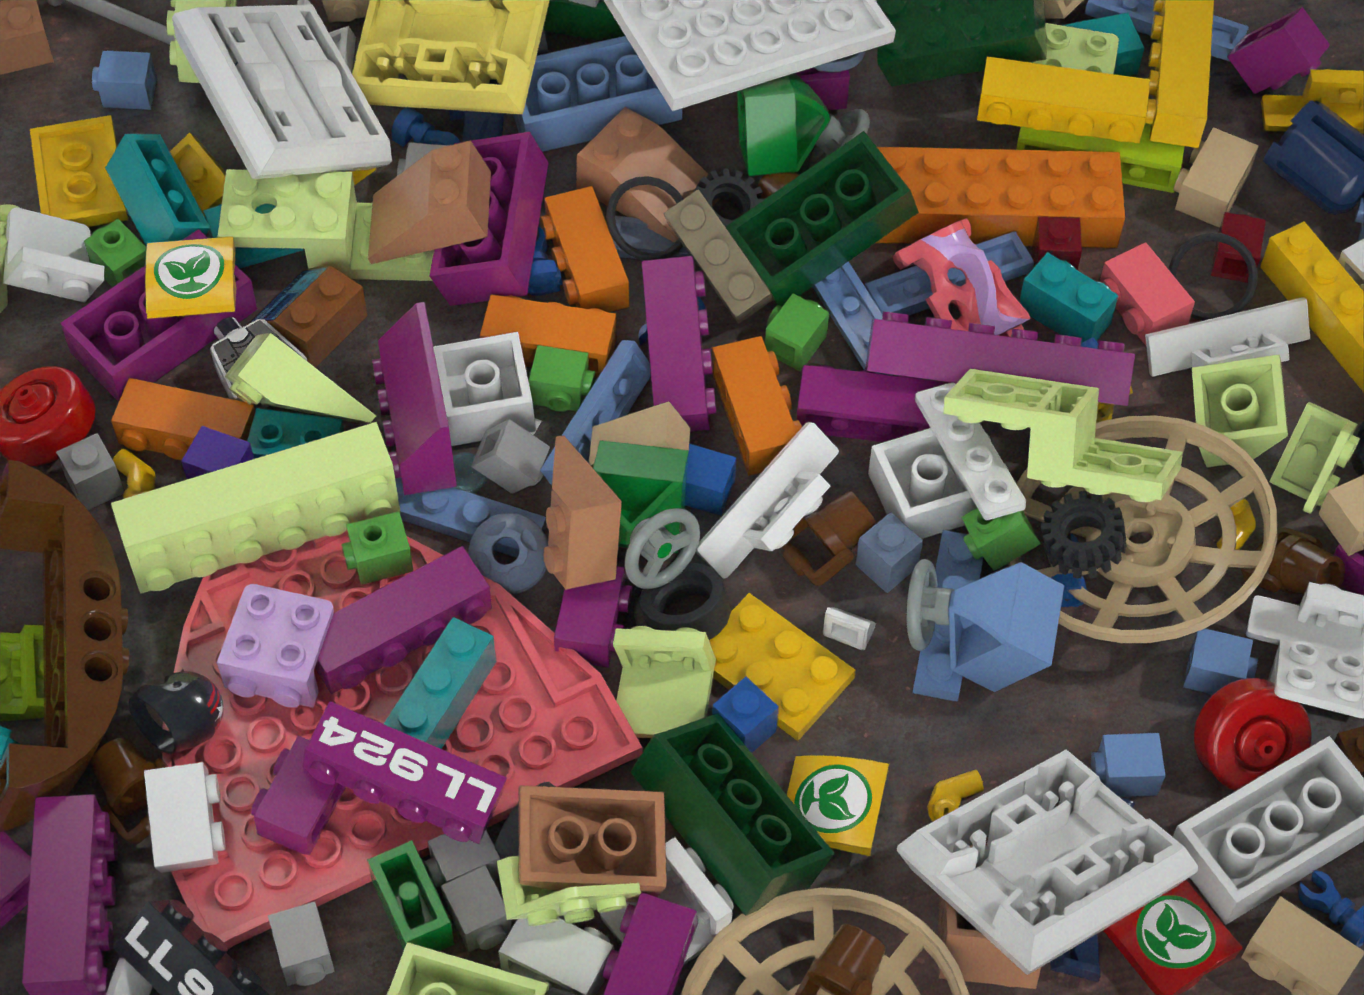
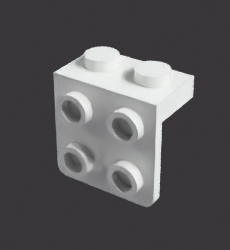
M13 208L8 213L3 284L85 302L103 283L105 266L89 262L84 240L90 237V229L86 225L22 208Z
M1280 640L1268 681L1275 683L1274 692L1277 696L1330 711L1364 718V660L1350 653L1337 654L1317 649L1306 642Z
M674 837L665 843L667 887L658 898L697 911L698 925L684 962L686 964L701 954L713 938L732 922V909L734 905L725 889L719 884L713 887L703 874L705 867L697 853L690 847L685 850ZM626 902L627 906L628 904H632L635 906L637 904V902ZM627 907L610 912H600L601 919L622 945L626 934L620 932V926Z

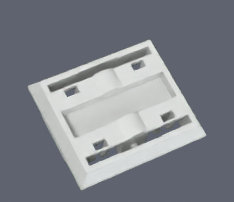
M313 5L198 7L173 15L172 20L176 40L252 179L286 177L292 174L368 170L389 165L392 162L389 138Z
M1068 750L1060 752L922 827L897 845V852L911 870L1026 975L1175 888L1198 871V865L1182 844L1153 820H1146L1101 783L1097 774ZM1060 798L1059 805L1054 808ZM989 835V837H988V843H987V845L985 846V844H986V837Z

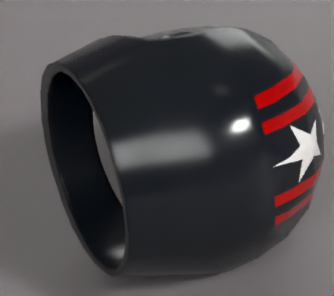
M195 672L172 673L165 676L164 683L159 686L144 685L131 696L128 703L131 716L142 734L155 747L168 754L196 747L210 739L218 729L223 718V700L219 690L210 679ZM146 703L160 715L170 731L164 730L154 721L147 710Z

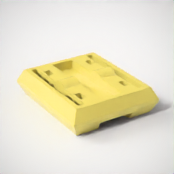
M370 0L352 75L369 105L523 115L549 0ZM399 74H404L408 80L398 79ZM490 79H496L500 85L489 84Z

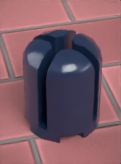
M1311 100L1291 120L1293 124L1281 137L1279 144L1275 141L1265 154L1263 162L1327 214L1338 215L1349 212L1357 205L1360 198H1364V135L1323 103Z

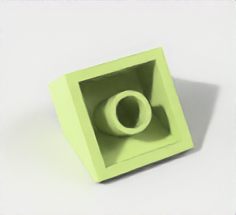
M1280 354L1192 367L1197 424L1206 426L1228 437L1245 450L1252 459H1255L1288 436ZM1199 447L1207 468L1229 465L1219 456Z

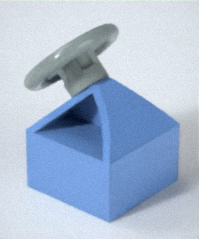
M922 559L913 569L908 590L907 633L909 642L915 650L922 651L930 644L935 623L937 625H949L951 670L996 692L1052 665L1064 585L1020 562L956 590L938 588L936 570L930 560Z

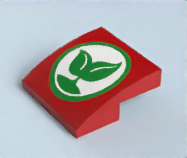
M1187 880L1103 930L1155 995H1179L1194 987L1205 974L1231 961L1243 949Z

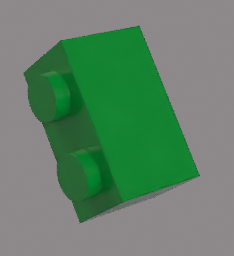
M412 840L367 860L372 883L403 951L407 942L438 952L454 945L451 922Z

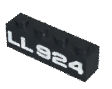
M177 900L148 901L113 946L161 995H269L260 986L262 983L260 977L250 968L238 965L226 953L228 951L226 944L214 934L204 932L193 921L194 914Z

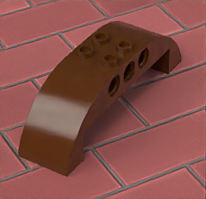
M8 460L0 480V549L42 553L44 746L8 744L0 761V832L21 826L33 820L35 798L66 796L81 779L116 712L122 690L123 675H126L129 666V649L122 646V635L125 634L128 625V609L121 607L119 570L112 547L103 530L87 508L65 487L39 470L20 461Z

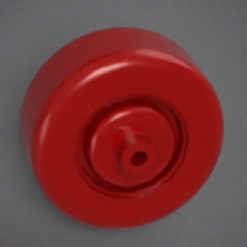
M58 366L40 367L19 375L0 390V452L7 460L20 461L30 467L48 464L59 459L57 451L79 442L87 436L95 419V403L75 373Z
M1247 678L1225 685L1207 700L1195 724L1194 744L1200 762L1220 783L1233 791L1239 790L1311 747V723L1304 707L1299 702L1277 696L1274 692L1275 683L1265 679Z

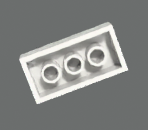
M1330 736L1177 826L1173 838L1187 849L1198 865V871L1190 879L1225 925L1364 841V778Z

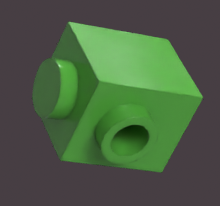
M116 219L106 227L99 228L89 238L84 240L90 263L105 266L104 279L112 288L146 265L147 247L119 219Z
M792 294L783 307L777 305L768 319L765 336L767 352L774 351L777 360L801 372L803 365L807 364L827 337L829 312L812 300H805Z
M537 345L529 377L533 405L545 406L555 411H577L584 401V396L588 395L595 383L596 373L589 370L588 353Z
M978 508L961 517L969 534L963 537L969 551L976 560L984 557L993 571L1041 544L1023 510L991 520H985Z
M399 511L346 524L349 542L342 543L341 546L347 569H357L361 585L414 571L411 551Z

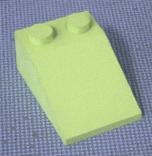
M272 333L256 335L224 376L233 383L229 390L249 405L252 402L256 405L260 403L350 422L371 423L376 417L374 413Z

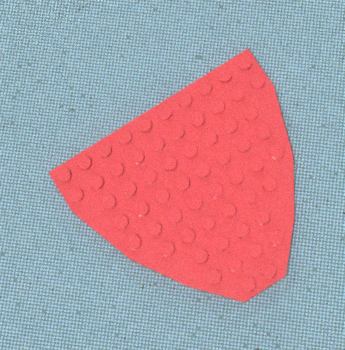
M347 531L337 536H324L305 542L296 549H282L266 554L251 563H238L218 569L215 573L203 577L183 626L174 673L195 672L210 679L221 694L223 718L218 729L210 739L196 747L174 754L162 751V757L169 767L203 762L208 769L209 775H217L220 803L212 804L214 822L222 821L226 849L218 851L219 864L176 870L171 871V874L185 905L194 914L193 921L204 932L212 933L220 938L227 948L271 929L268 915L314 901L318 907L372 882L368 859L411 840L420 858L430 855L428 841L444 834L442 828L429 822L416 823L404 818L398 813L396 808L383 802L378 804L366 802L357 797L353 789L346 787L309 856L257 835L254 815L251 814L252 806L260 790L263 788L268 790L276 776L273 773L274 767L282 750L285 748L290 750L297 736L310 740L329 701L384 724L435 645H423L408 653L398 664L391 667L383 666L366 675L365 679L357 686L350 689L342 688L333 694L329 692L314 668L319 693L313 708L303 705L294 708L286 707L276 703L272 698L259 695L241 697L224 687L217 660L246 586L257 584L325 599L332 603L335 613L409 574L406 573L361 585L357 569L348 570L341 544L349 542ZM407 536L414 571L444 556ZM483 576L490 586L492 609L488 610L480 620L469 625L494 636L496 664L445 742L442 750L507 777L501 798L490 819L488 828L508 818L509 814L518 804V788L520 785L537 786L543 782H550L556 787L573 788L640 757L642 745L601 673L573 649L559 647V651H555V633L500 584ZM163 721L162 728L164 730L170 731L165 722Z

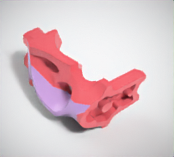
M967 218L940 229L892 255L895 264L900 270L916 265L928 274L933 294L925 300L935 318L952 320L951 329L968 331L969 323L995 326L994 335L1011 337L1012 329L1024 330L1022 323L1031 319L1026 309L1006 286L1000 268L992 260L987 261L984 251L979 249L969 238L971 235V225ZM950 268L959 269L964 273L966 277L964 285L957 286L949 280L947 273ZM948 304L960 311L961 316L958 320L953 319L948 310Z

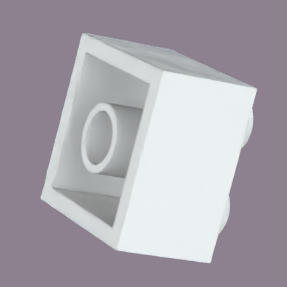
M518 332L433 347L449 425L451 446L482 441L485 431L508 419L528 432L536 431L533 401Z
M931 428L872 446L868 475L887 515L890 512L893 513L921 539L942 533L943 530L948 531L965 525L961 517L976 509L977 506Z

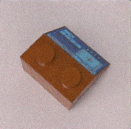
M332 266L303 269L248 324L257 319L265 320L302 352L307 358V362L316 368L368 316L363 286Z

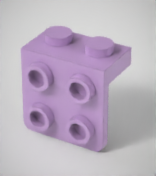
M257 584L246 586L217 660L224 687L241 697L259 695L272 698L276 703L286 707L294 708L303 705L313 708L319 693L314 668L334 614L332 603L325 599Z

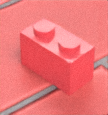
M1146 242L1104 262L1100 282L1118 294L1115 308L1123 317L1127 329L1132 334H1137L1145 346V334L1189 323L1195 301Z

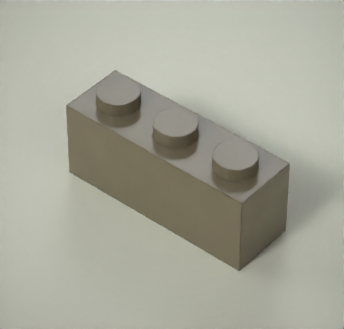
M699 189L663 213L668 225L689 255L693 256L694 262L703 271L705 278L738 324L773 300L770 290Z

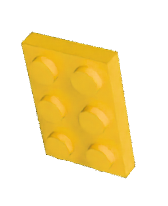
M111 115L30 129L41 214L81 223L87 227L112 223L116 219L120 221L128 220L127 209L105 169L117 148Z
M748 593L731 611L728 623L721 632L709 640L716 658L713 678L728 690H731L743 678H749L779 706L777 726L797 741L855 678L856 670L751 593Z

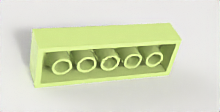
M377 422L111 503L140 594L151 590H165L174 583L193 577H206L215 573L218 569L234 564L251 563L263 555L282 549H296L305 542L324 536L340 535L347 531L346 524L400 512L393 464Z

